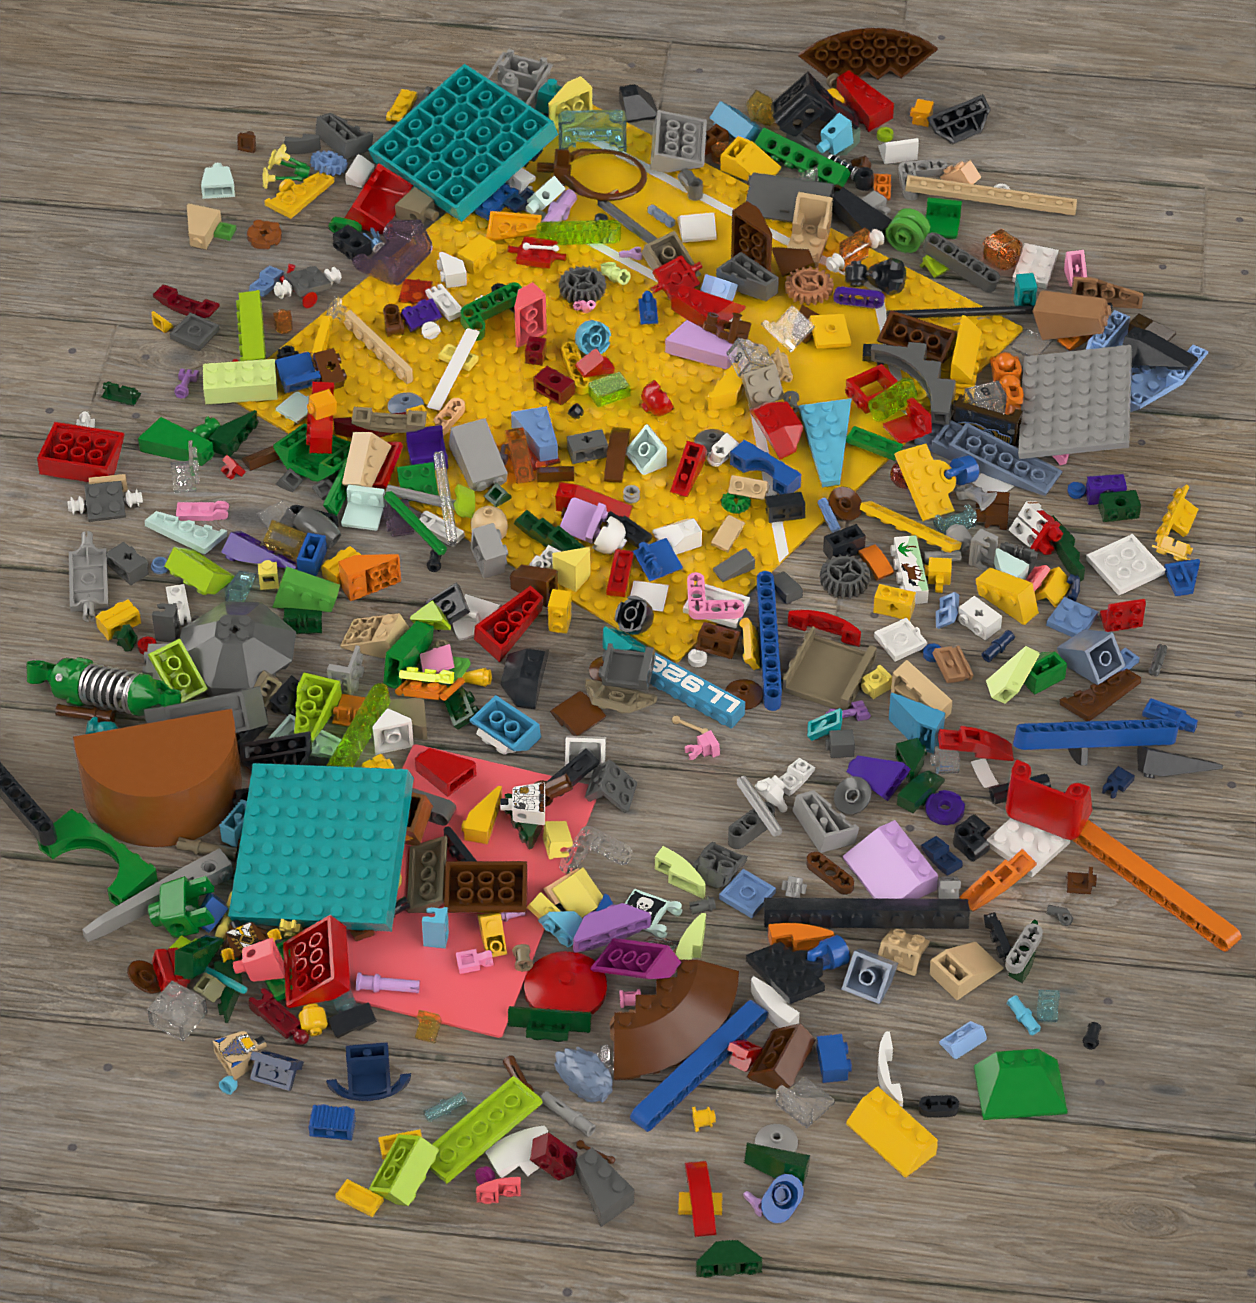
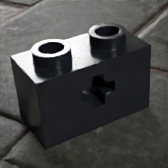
M857 524L824 536L823 552L830 560L832 556L837 558L839 554L841 556H846L847 554L849 557L859 554V550L865 548L866 535Z

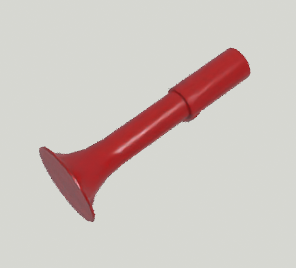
M288 264L287 273L294 271L296 266ZM284 275L281 276L280 279H279V281H280L282 284H283V280H284ZM309 292L302 296L303 306L305 308L313 307L317 302V294Z

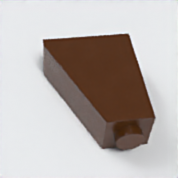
M520 565L510 574L511 589L521 593L529 586H532L544 597L543 606L547 608L552 589L558 590V571L549 568Z

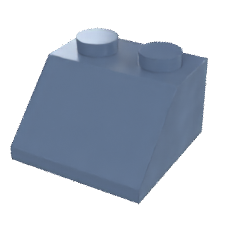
M861 948L857 949L853 953L841 989L880 1004L893 981L898 963Z

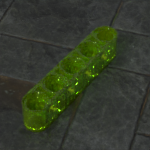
M616 220L540 222L536 226V238L558 241V245L617 243L621 240V224Z

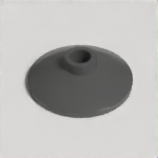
M707 429L697 434L694 443L704 445L708 451V456L713 445L726 433L717 429Z
M846 778L835 790L834 803L838 810L844 814L854 815L860 813L868 806L871 800V787L863 778Z

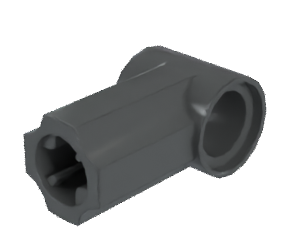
M687 168L681 170L678 174V180L686 189L688 198L693 201L700 200L703 197V181L696 178L691 170Z

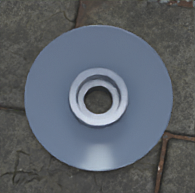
M399 393L389 400L388 410L390 413H403L408 408L424 405V402L420 396L414 393Z

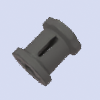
M795 391L785 392L783 400L784 402L788 401L796 414L798 412L797 402L799 401V394Z

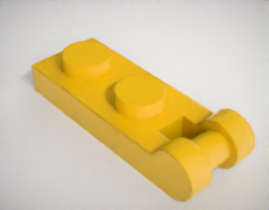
M401 89L392 108L387 112L386 121H397L398 123L404 118L417 99V92Z
M743 618L739 622L740 627L743 629V659L753 670L760 668L758 630L748 618Z

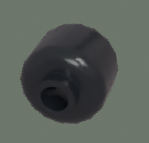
M851 261V265L845 267L846 283L850 284V287L864 286V283L867 282V277L865 276L868 271L867 266L861 264V261Z

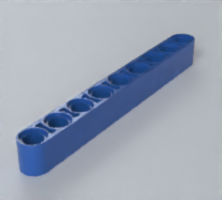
M762 571L757 575L756 591L763 698L765 708L770 711H776L781 707L782 686L773 574L769 571Z
M1172 719L1025 723L1017 725L1013 745L1021 750L1172 745L1176 742L1179 723Z
M752 1000L746 1002L634 1108L630 1115V1120L646 1132L651 1131L733 1053L727 1050L730 1042L749 1038L765 1022L768 1017V1011Z

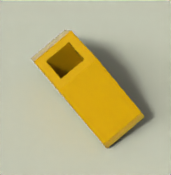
M733 363L729 369H726L722 379L718 380L713 391L708 393L709 410L734 406L743 396L744 385L737 364Z

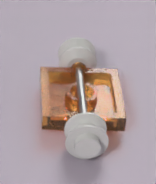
M863 228L849 238L844 239L840 242L839 254L834 253L832 257L826 259L827 268L834 273H837L839 270L844 272L845 267L851 265V261L866 259L869 253V246L875 249L878 245L884 243L883 233L877 229H873L870 233L867 228Z

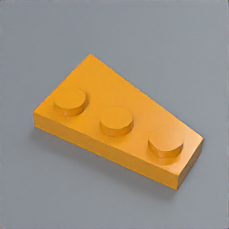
M490 211L486 238L496 241L540 233L542 215Z

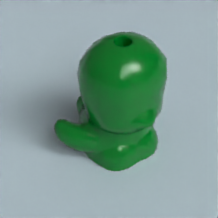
M206 416L205 423L195 427L192 432L209 440L210 436L221 425L215 418Z

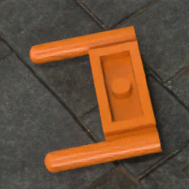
M459 677L447 688V685H441L437 682L423 683L419 680L407 679L395 690V693L398 696L404 694L407 697L434 700L441 698L445 701L464 684L465 680Z

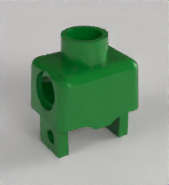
M186 876L161 884L159 888V901L148 905L151 923L155 927L163 925L173 938L199 933V927L215 923V918L206 907L200 908L199 896L215 892V887L207 876L188 880Z

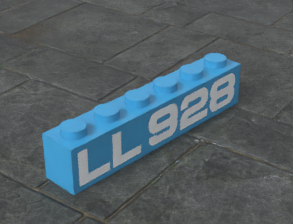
M655 653L656 659L650 684L658 690L668 693L673 698L686 703L689 707L697 709L705 716H709L731 729L745 715V701Z

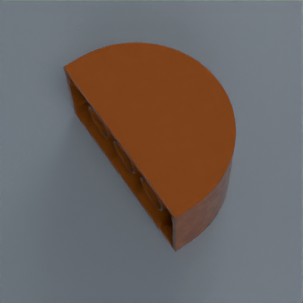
M232 709L73 737L87 810L101 829L111 834L114 838L126 843L144 847H167L177 845L179 837L190 840L202 837L219 826L226 816L229 815L228 813H231V810L234 808L233 798H236L235 790L242 787Z

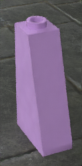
M688 320L665 339L666 353L723 369H728L735 363L734 358L738 355V347L718 338L715 334L705 331Z

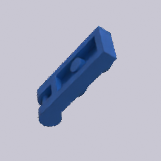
M504 183L494 194L475 209L476 214L489 221L490 211L500 212L506 207L503 205V202L512 194H519V190L510 188L508 184Z

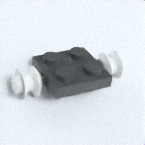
M316 266L292 271L291 273L284 274L283 284L276 282L274 292L280 299H283L284 295L290 297L293 290L299 297L305 296L309 292H321L331 289L333 282L339 284L341 273L335 267H332L331 271L325 269L323 274Z
M121 481L84 485L86 500L83 501V498L79 496L78 500H73L71 497V501H67L68 511L72 512L73 515L75 511H80L83 514L85 508H87L89 522L126 518L124 506L126 501L130 508L133 504H137L140 507L139 503H143L142 492H138L137 489L135 493H131L128 490L125 498Z

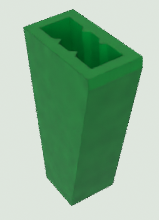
M160 417L138 438L140 451L200 466H203L214 456L213 443L163 417Z
M416 621L386 652L383 685L397 689L407 680L399 677L400 670H407V667H416L421 660L420 654L426 652L432 644L434 626Z

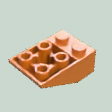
M398 554L353 555L338 561L340 586L350 602L401 582L400 558Z

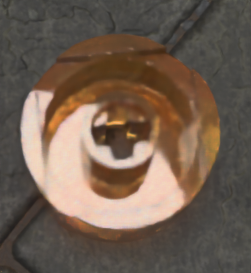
M999 229L983 241V258L999 269L1008 270L1017 263L1015 260L1017 256L1022 254V242L1003 229Z

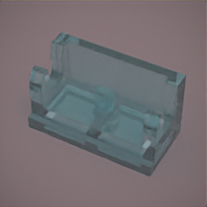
M968 504L965 505L967 510H963L962 513L944 519L939 514L935 515L936 520H933V524L938 532L946 535V530L954 524L964 525L967 529L975 527L977 513Z

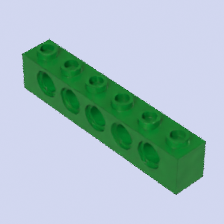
M763 127L754 142L767 155L771 156L775 162L779 163L781 161L785 163L784 165L791 170L795 168L803 176H812L814 181H822L844 187L851 175L847 167Z

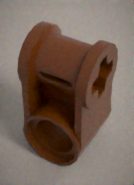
M395 304L384 306L383 315L386 337L394 334L404 335V324L398 306Z

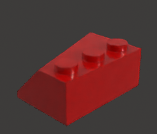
M685 285L671 294V310L703 328L704 321L707 320L709 312L718 314L717 322H719L720 320L729 321L733 318L732 313H740L746 309V306Z

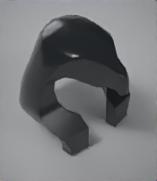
M889 258L872 265L865 276L872 286L886 294H898L905 285L906 269L901 260Z

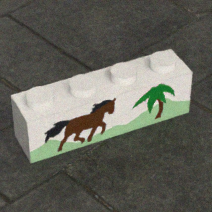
M917 536L894 537V544L890 546L891 556H895L893 565L894 570H898L896 579L897 584H901L899 588L916 592L915 604L928 603L929 590Z

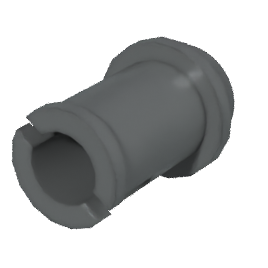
M707 896L706 899L689 902L692 915L708 910L712 912V909H716L713 897L709 898Z

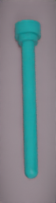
M208 966L203 974L207 973L216 977L224 985L241 994L247 992L246 986Z

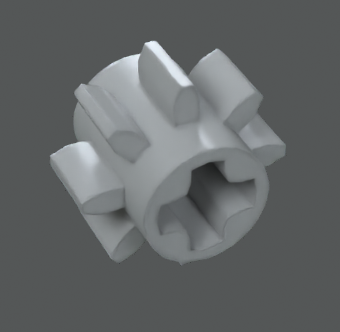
M788 876V881L783 880L781 890H786L785 896L800 898L801 893L806 894L807 884H803V878Z

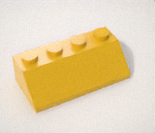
M965 315L961 317L951 364L950 380H956L958 384L976 385L977 375L974 374H978L979 363L977 361H981L982 351L979 350L984 347V339L981 338L982 331Z
M876 1087L864 1096L846 1121V1125L905 1178L937 1153L938 1139L880 1087Z

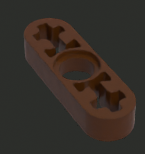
M820 852L808 854L806 866L812 873L840 894L848 895L853 892L854 879L851 875ZM828 870H832L836 874L833 876H828L825 874V872Z

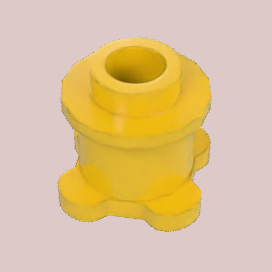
M695 1106L692 1107L695 1132H699V1127H713L712 1123H716L714 1110H710L709 1106L703 1110H696Z

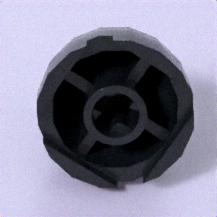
M629 596L625 602H621L615 612V621L618 623L620 630L628 634L639 635L651 627L654 620L653 609L643 598Z

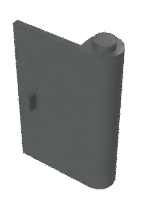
M753 172L748 178V185L750 186L746 201L759 208L764 219L793 223L798 192L832 197L834 194V184Z

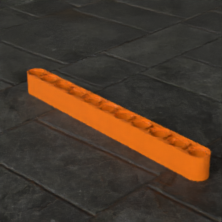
M1089 819L1080 836L1072 840L1220 950L1227 952L1241 940L1242 935L1235 926Z

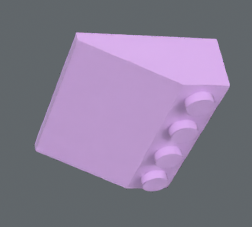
M895 820L878 827L843 855L844 861L873 898L919 899L937 890L938 874Z

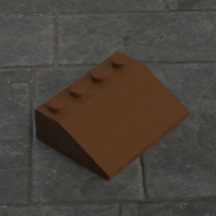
M746 201L732 210L731 258L742 252L771 272L772 233L760 209Z
M527 861L446 862L444 907H448V913L526 912L528 892Z

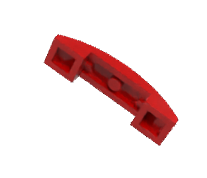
M792 610L788 613V627L806 631L808 626L815 627L816 629L842 636L841 642L857 647L861 645V631L850 622L838 616L815 610Z
M707 1162L685 1163V1171L689 1187L694 1236L716 1235L714 1205Z

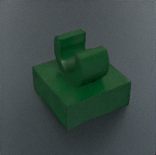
M127 624L123 625L121 631H115L112 638L118 640L117 646H122L125 652L132 651L138 637L131 625Z

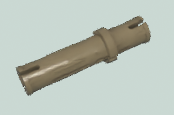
M179 837L177 841V850L194 852L195 855H207L220 848L228 859L236 861L238 856V848L206 843L202 842L201 839L190 840Z

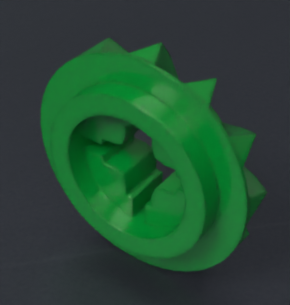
M727 492V494H723L721 505L730 513H742L749 509L751 499Z

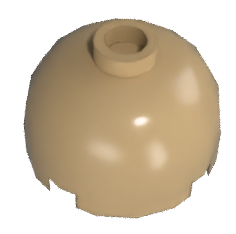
M494 506L479 508L471 519V532L474 528L494 523L495 528L500 530L501 536L504 538L508 529L506 515L501 509Z

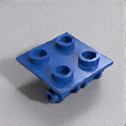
M667 538L651 544L645 541L641 542L639 549L633 550L649 582L683 569Z

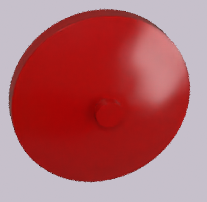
M572 951L551 953L537 960L533 967L528 970L524 981L525 998L530 1008L590 1012L593 1015L599 1010L606 998L607 980L605 973L592 971L591 967L596 961L584 954Z

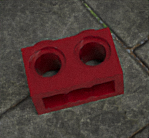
M549 1132L533 1138L530 1155L531 1162L558 1181L575 1174L577 1158L575 1150Z

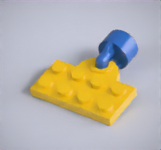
M927 444L898 451L894 454L923 522L954 512L955 510L948 494L953 491L956 484L961 486L972 483L979 477V465L970 455L953 459L949 466L941 460H933Z

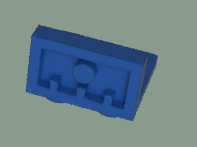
M309 352L275 360L284 393L312 387V382H320V373L315 371Z

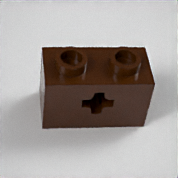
M334 348L314 353L312 360L316 371L320 373V382L334 383V389L344 387L347 376L345 370H341L339 353L336 354Z

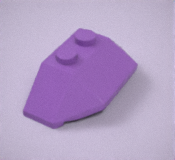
M624 903L610 905L600 911H592L584 916L573 938L574 953L590 951L609 944L613 938H628L642 929L649 928L651 926V915L649 912Z

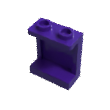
M442 425L406 432L410 465L433 462L435 470L448 469V456L444 445Z

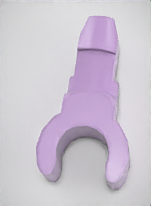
M641 247L620 251L619 257L641 260Z
M746 1191L744 1193L745 1199L755 1209L756 1215L761 1217L762 1210L759 1209L761 1207V1199Z

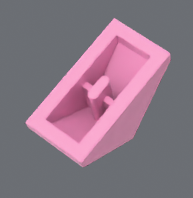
M1084 250L1066 252L1064 272L1070 287H1072L1073 277H1087Z

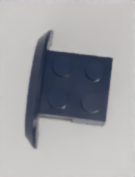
M388 1042L346 1045L348 1090L342 1087L337 1082V1079L326 1080L328 1088L340 1097L356 1101H374L393 1096L402 1091L410 1082L411 1073L400 1074L399 1080L391 1086Z

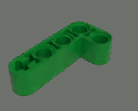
M516 282L509 283L461 308L460 322L464 329H480L476 330L479 331V335L475 341L482 340L485 337V320L515 306L518 290L522 288L521 285Z

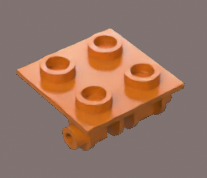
M342 694L338 707L333 709L335 716L332 724L370 730L375 717L374 709L378 708L377 701L380 700Z

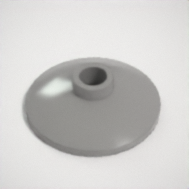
M770 1124L759 1130L755 1137V1144L796 1152L798 1139L791 1128L782 1124Z

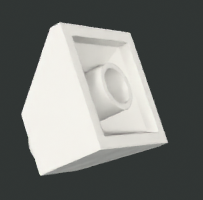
M694 518L684 519L652 530L657 541L667 538L675 554L702 546V530Z

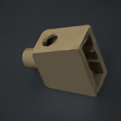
M416 187L395 205L396 218L417 225H422L427 219L436 221L439 215L435 211L433 198Z

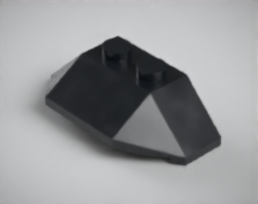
M982 94L929 116L927 119L935 134L955 144L982 132L990 112V107Z
M529 647L507 655L501 686L516 707L536 709L549 649Z
M310 731L240 743L241 763L251 771L253 763L305 765L312 753Z

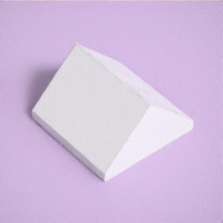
M915 138L879 145L878 148L884 164L917 160L919 140Z
M714 213L677 217L682 243L716 240Z
M388 708L373 725L375 755L410 748L414 745L411 718Z

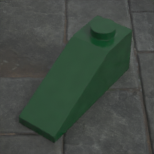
M204 935L175 950L174 975H180L183 979H194L195 976L203 973L223 944L224 938Z
M747 1142L744 1164L775 1179L783 1174L793 1175L804 1186L808 1175L810 1155Z

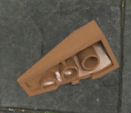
M1073 277L1071 294L1106 298L1107 302H1112L1113 307L1142 309L1143 293L1095 278Z

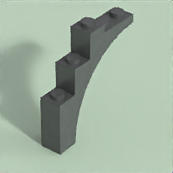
M909 342L908 347L872 344L871 361L897 367L919 382L930 400L931 422L949 425L956 393V380L940 379L941 362L926 360L927 344Z

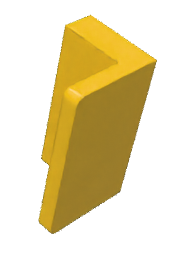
M1060 567L1051 569L1041 582L1042 585L1034 591L1036 601L1047 598L1055 608L1062 601L1071 584L1067 583L1068 577Z

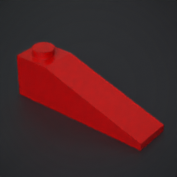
M559 482L555 495L556 511L562 512L563 507H568L573 497L596 506L602 503L606 505L607 512L612 511L619 517L625 515L630 518L632 511L631 505L579 484Z

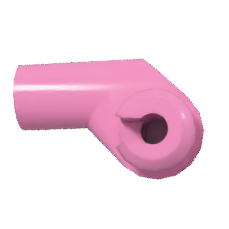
M578 300L573 303L574 309L576 311L581 310L583 313H589L596 306L592 300L588 302Z

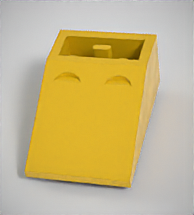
M740 136L721 154L720 170L745 181H748L749 175H752L753 172L776 175L781 170V166L754 142Z

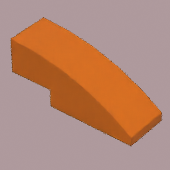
M798 923L768 924L770 945L782 942L786 947H792L793 952L812 950L818 946L821 940L834 936L833 931L813 925Z

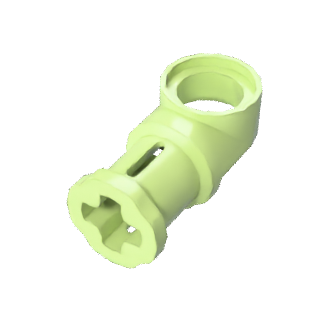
M615 262L601 264L602 274L608 276V279L612 282L625 285L630 280V272L616 267Z

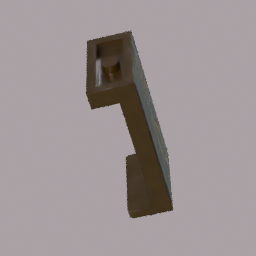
M960 394L958 400H954L952 410L954 411L951 418L952 421L962 426L969 423L1014 447L1019 440L1020 424L1023 416L1022 410L1016 409L1013 416L964 403V395Z

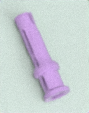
M361 972L357 973L356 991L364 989L373 990V992L377 993L380 990L418 994L420 988V980L383 978L379 974L372 976L362 975Z

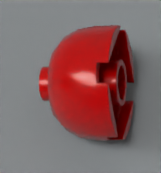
M653 380L642 390L641 399L643 403L640 405L646 413L650 412L658 417L664 416L674 410V406L667 394L659 389L661 386Z

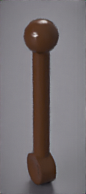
M583 1140L576 1142L578 1149L588 1151L591 1148L585 1145ZM597 1151L609 1164L615 1163L614 1156H607Z

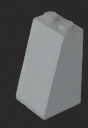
M486 418L451 427L449 447L470 489L483 491L495 483L499 485L504 484L507 481L508 473Z

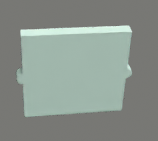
M296 391L276 407V411L284 415L286 419L289 418L298 424L307 417L309 396Z

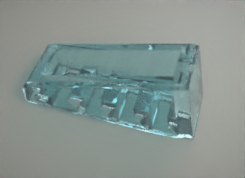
M238 571L225 589V601L245 602L257 577L256 574Z

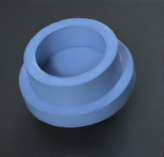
M156 557L151 563V570L156 574L166 573L169 570L164 567L167 559Z

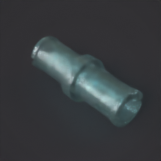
M459 1092L446 1100H440V1103L427 1110L425 1109L423 1112L430 1123L445 1114L447 1116L450 1115L451 1111L466 1105L467 1101L464 1094Z

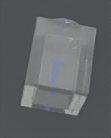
M934 746V754L930 755V763L935 768V774L959 773V751L939 749V746Z

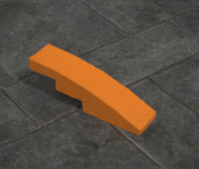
M1021 849L1009 861L1005 859L992 872L988 870L959 898L968 899L969 908L975 911L1010 888L1033 869L1037 863Z

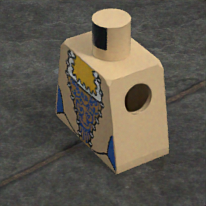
M245 1031L213 1040L214 1053L228 1075L233 1076L234 1080L253 1068L255 1061L250 1059L252 1051H259L267 1047L263 1036L251 1040Z

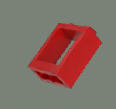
M880 364L847 379L845 393L847 397L852 398L859 409L867 414L900 399L902 384L883 364ZM875 381L884 388V390L869 397L860 389Z

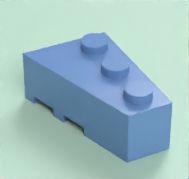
M547 406L511 412L513 430H516L521 440L528 444L530 451L538 461L558 460V444Z

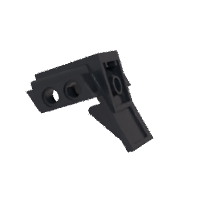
M808 71L771 103L772 117L779 126V130L793 137L799 135L819 116L821 121L830 122L839 113L851 121L852 128H859L857 111L834 98ZM807 109L814 110L812 113L806 112ZM798 119L802 122L796 125L793 123V121Z

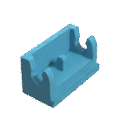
M443 907V909L427 908V913H434L435 916L422 917L423 946L446 949L449 936L448 907Z

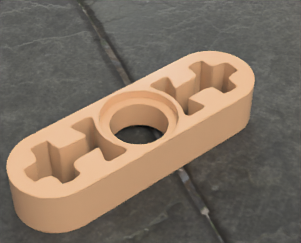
M460 398L451 399L433 419L435 426L442 425L443 436L465 412V402ZM445 416H450V417H452V418L449 419V420H444V419H443V417H445Z

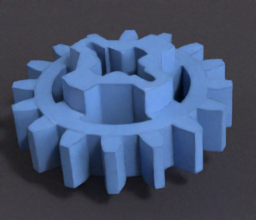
M324 150L313 153L310 160L311 167H314V170H319V173L324 172L326 175L332 174L333 176L345 173L348 162H346L347 159H343V156H338V153L333 151L326 152Z

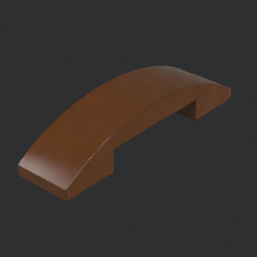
M613 427L611 430L605 466V482H623L625 458L631 428Z

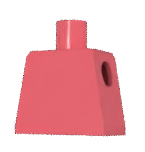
M273 938L244 947L242 950L243 960L233 962L235 974L247 972L250 980L253 982L285 978L284 961Z

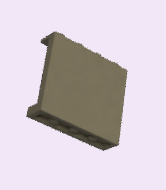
M812 627L810 632L805 634L802 646L797 648L795 659H791L787 673L784 672L782 675L783 692L836 710L839 708L842 711L850 709L851 702H854L861 689L862 677L869 674L876 661L877 647L869 645L865 652L816 636L815 627Z

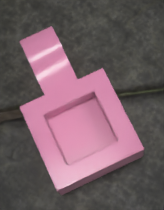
M476 949L456 953L460 974L480 970L479 965L485 967L494 965L491 951L477 954Z

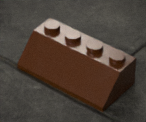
M891 310L877 342L901 347H908L909 342L927 344V358L944 363L954 352L957 332Z

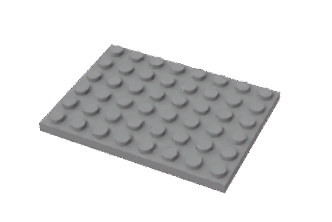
M1131 345L1024 357L1022 381L1024 396L1023 404H1021L1023 416L1019 432V459L1129 448Z

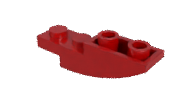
M960 726L959 731L939 729L937 733L939 749L974 752L975 758L1014 760L1012 744L994 733L967 726Z

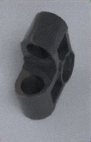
M976 814L971 815L967 820L955 827L953 846L970 861H976L990 850L988 841L983 837L990 830V826Z

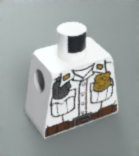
M545 783L516 786L513 788L512 798H501V810H512L514 822L545 825Z

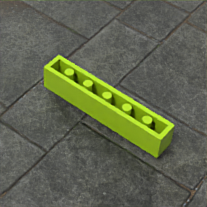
M260 291L238 293L239 300H236L237 319L240 323H237L238 332L241 333L238 334L240 356H243L240 357V361L265 360L266 349Z

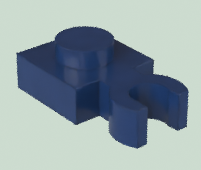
M1118 766L1107 778V783L1103 785L1102 793L1105 794L1106 791H1112L1110 798L1114 799L1117 796L1118 790L1124 792L1134 781L1135 775Z

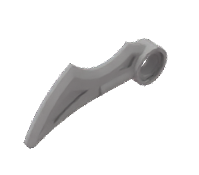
M964 484L955 489L958 500L971 499L979 504L981 511L987 508L997 496V492L984 493L982 492V487H973L972 484Z

